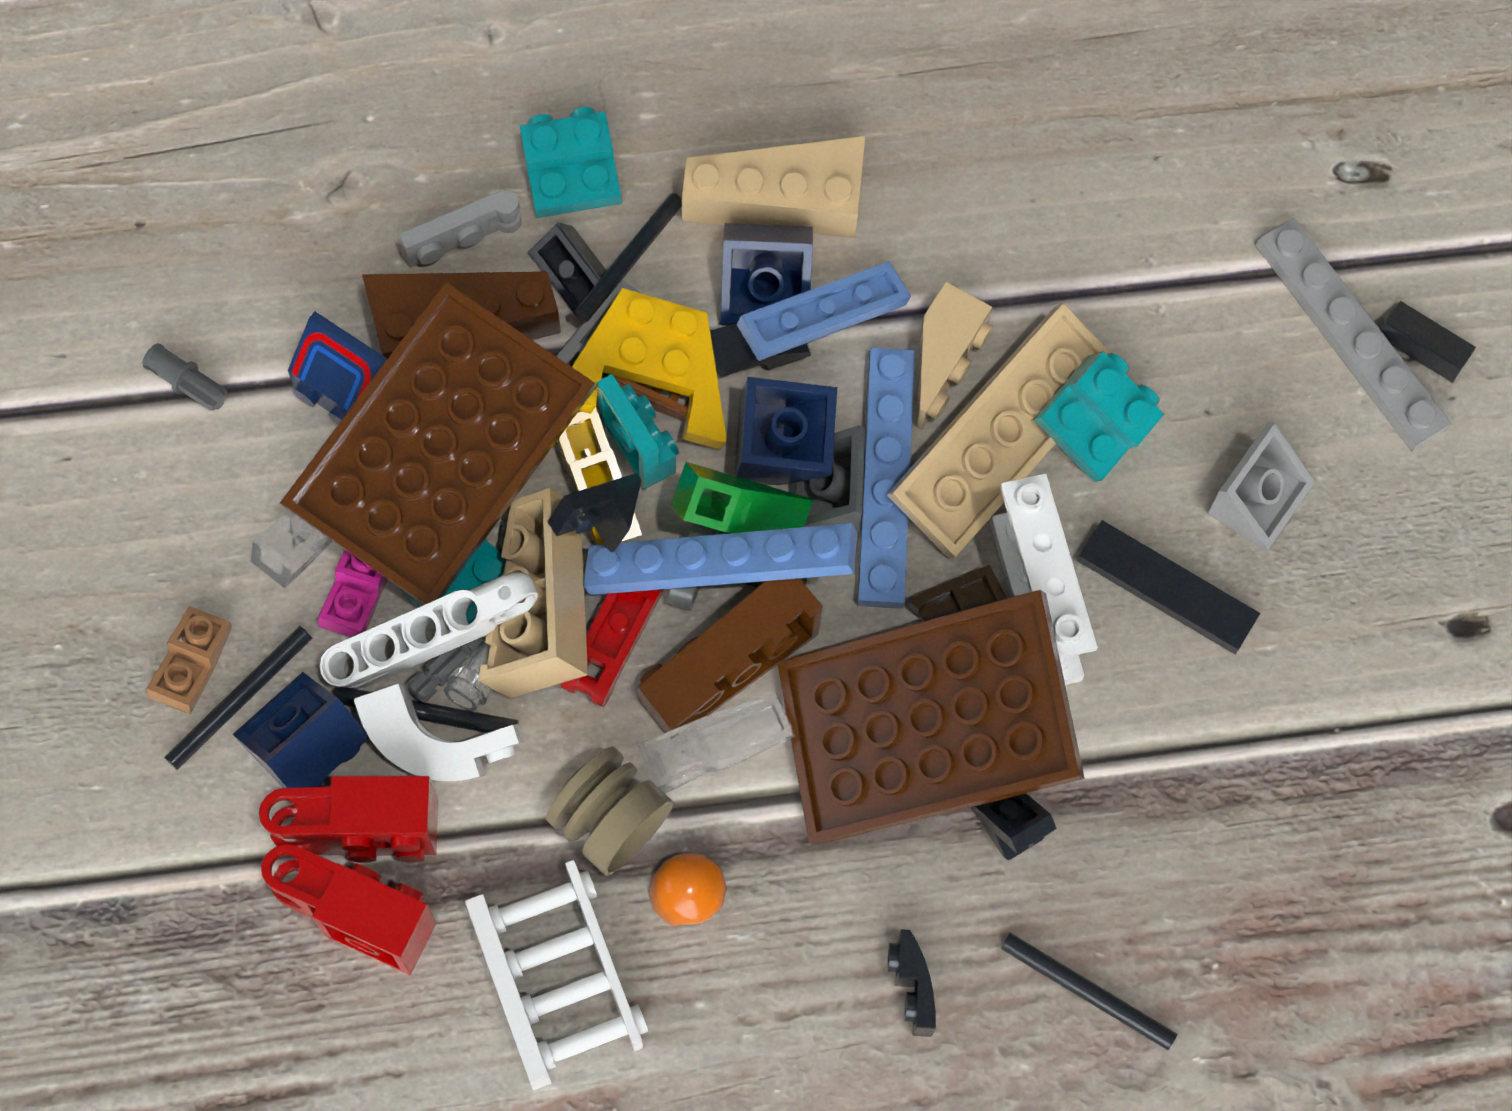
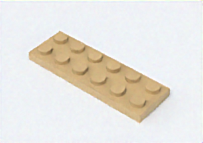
M1064 303L1056 305L888 492L887 496L949 559L957 557L1004 503L1000 488L1001 483L1026 478L1056 444L1033 419L1087 356L1102 351L1106 354L1110 352Z

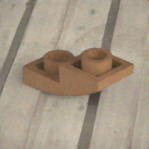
M189 606L167 642L168 654L146 688L148 698L191 714L219 660L232 628L231 622Z

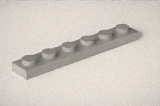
M1290 219L1258 239L1255 245L1411 452L1445 432L1452 424L1296 219Z

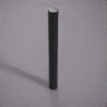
M675 193L668 195L576 307L575 314L583 321H589L680 210L682 207V198Z
M298 626L164 757L166 761L176 770L183 766L313 639L304 628Z
M335 686L333 695L344 706L356 708L355 698L372 693ZM412 700L417 717L421 721L490 733L510 725H519V720Z
M1011 932L1009 933L1001 947L1003 951L1164 1049H1170L1178 1035L1176 1032Z

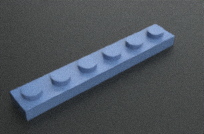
M870 348L858 606L903 609L905 604L908 517L887 494L910 469L915 350Z
M852 523L627 542L620 543L614 552H610L605 544L592 545L588 549L583 587L590 595L854 574L857 531Z

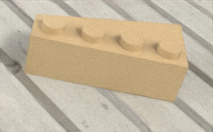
M866 136L687 157L682 190V221L718 225L738 223L813 227V234L855 238Z
M551 488L515 499L510 506L501 555L502 558L506 559L503 575L519 572L528 574L534 581L538 597L528 612L498 624L492 632L486 635L485 643L490 645L487 665L480 666L478 677L480 683L509 699L588 675L582 533L578 534L576 531H572L559 536L555 535L547 521L563 496Z

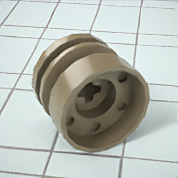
M614 746L606 748L594 756L568 779L548 809L545 818L556 830L565 826L563 836L569 842L578 840L590 831L591 834L585 842L582 854L605 876L616 872L641 850L661 827L674 805L673 800L651 780L644 781L632 790H629L638 770L631 762L621 766L624 757Z

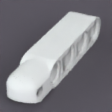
M522 572L510 573L471 590H459L331 646L321 657V674L330 685L361 689L485 636L492 632L498 624L528 612L538 597L534 581L528 574ZM475 602L478 610L477 617L474 622L469 624L466 620V610L471 603ZM433 620L436 625V633L433 639L428 642L425 637V629L428 623ZM392 638L395 650L392 657L387 660L384 651L385 645ZM351 656L354 661V669L351 675L347 677L344 667L345 662Z

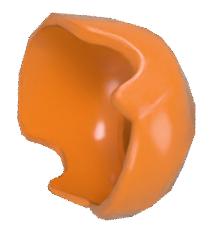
M682 853L665 861L654 873L651 879L649 897L654 912L668 924L673 926L702 924L723 906L727 886L722 869L714 860H710L708 856L698 853Z

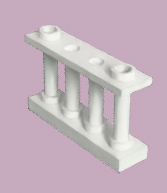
M1047 474L1001 483L1000 488L1007 513L993 515L989 523L1010 596L1012 598L1037 590H1042L1046 593L1065 685L1080 682L1085 675L1079 654L1096 651L1098 647Z
M574 860L565 863L570 882L502 908H498L497 904L487 907L483 894L465 901L533 1091L552 1084L547 1071L556 1068L555 1062L628 1035L633 1051H637L643 1048L640 1035L648 1032L639 1005L629 1007L589 901L597 898L588 870L579 873ZM575 900L578 901L587 925L586 927L517 953L513 949L506 952L503 951L498 935L507 932L505 927ZM594 944L603 968L602 972L531 998L530 994L520 997L514 980L523 977L522 971ZM611 989L620 1013L619 1017L549 1044L547 1040L536 1042L531 1025L540 1022L539 1016Z

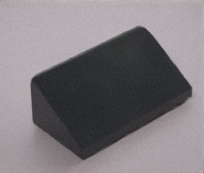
M557 222L528 251L541 270L548 272L550 282L574 314L576 307L607 271L576 229L564 223Z
M1402 301L1397 304L1380 329L1392 346L1452 383L1476 348Z

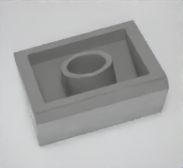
M1267 422L1218 492L1208 512L1210 516L1264 550H1269L1315 483V480L1275 423Z

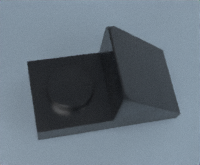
M635 473L564 495L547 522L556 536L572 531L580 534L595 527L609 551L614 552L631 528L642 480Z
M1027 793L971 807L1002 856L1007 860H1011L1044 839V836L1057 829L1052 815Z

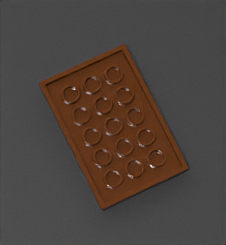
M445 282L281 500L280 504L420 603L426 605L445 595L596 388L595 382Z
M1042 590L777 662L810 844L820 845L1085 779L1047 595Z

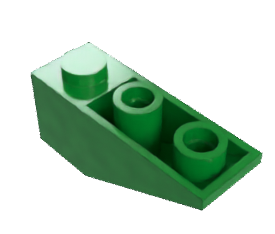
M685 462L671 506L684 521L726 533H742L804 527L813 500Z

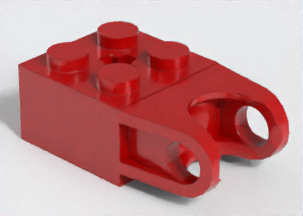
M332 776L331 786L282 788L266 795L260 804V822L264 829L270 833V838L276 846L290 844L317 855L348 856V861L357 863L374 862L377 856H396L397 861L415 863L424 861L425 855H437L438 798L429 776ZM290 801L293 803V805L283 807L277 811L270 821V810L277 802ZM295 817L290 824L281 826L286 819ZM283 839H296L298 841L288 842Z
M290 844L276 846L263 858L261 865L262 877L268 887L272 889L279 902L313 919L325 937L411 976L436 926L434 917L429 909L430 906L423 902L424 894L401 883L398 884L396 889L381 883L379 881L381 875L368 867L355 863L353 869H350ZM283 856L296 858V860L286 861L281 864L274 873V876H272V867L277 859ZM299 871L297 876L291 881L282 882L284 877L290 872Z

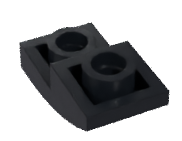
M737 323L710 331L717 368L723 377L766 363L769 369H773L812 356L809 344L805 343L758 361L739 330Z
M901 929L897 943H889L887 972H896L895 986L914 987V992H906L904 1020L906 1022H913L912 1036L932 1037L936 1029V1010L930 973L920 946L911 930Z

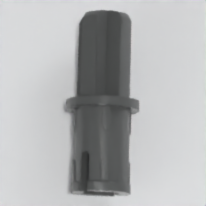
M160 343L154 344L143 358V367L171 384L172 390L176 394L185 393L209 410H219L223 406L228 396L227 390L198 371L199 367L195 362H185L164 348Z

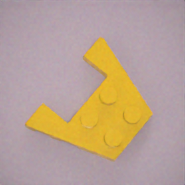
M622 288L572 366L595 382L596 385L595 390L580 411L593 412L598 398L596 382L601 380L602 373L613 374L614 376L688 396L690 399L682 439L721 450L726 443L727 437L707 312Z

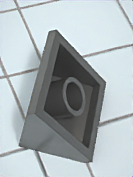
M858 425L835 433L831 476L790 483L791 493L813 500L804 527L852 523L857 531V536L859 535L863 502L864 427Z

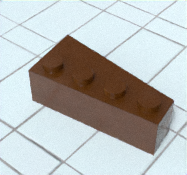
M547 271L362 274L382 355L387 359L445 282L531 340L561 333L558 307Z
M800 578L765 581L700 636L685 643L679 649L677 655L666 664H657L649 669L641 677V684L637 687L638 700L670 741L674 742L778 665L777 662L785 660L818 636L823 606Z

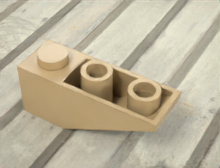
M945 282L925 313L922 322L916 425L920 429L924 428L930 417L936 420L940 417L950 396L945 394L952 382L961 383L972 363L971 360L967 359L974 347L980 350L983 348L994 327L989 324L992 306L948 282Z

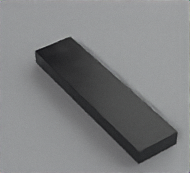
M1101 520L1077 559L1081 564L1235 655L1261 614Z

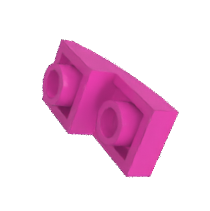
M344 550L335 569L334 585L318 616V627L348 637H353L367 631L387 579Z

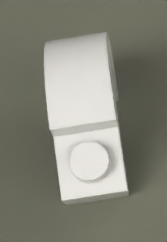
M398 683L354 699L362 725L376 748L388 760L406 772L416 776H429L431 780L462 781L485 776L480 757L486 755L489 764L516 755L513 746L524 742L518 724L510 725L463 742L441 739L428 731L420 722L406 684Z

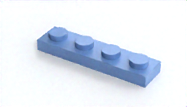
M888 261L741 315L737 326L756 358L760 361L907 305L911 295Z

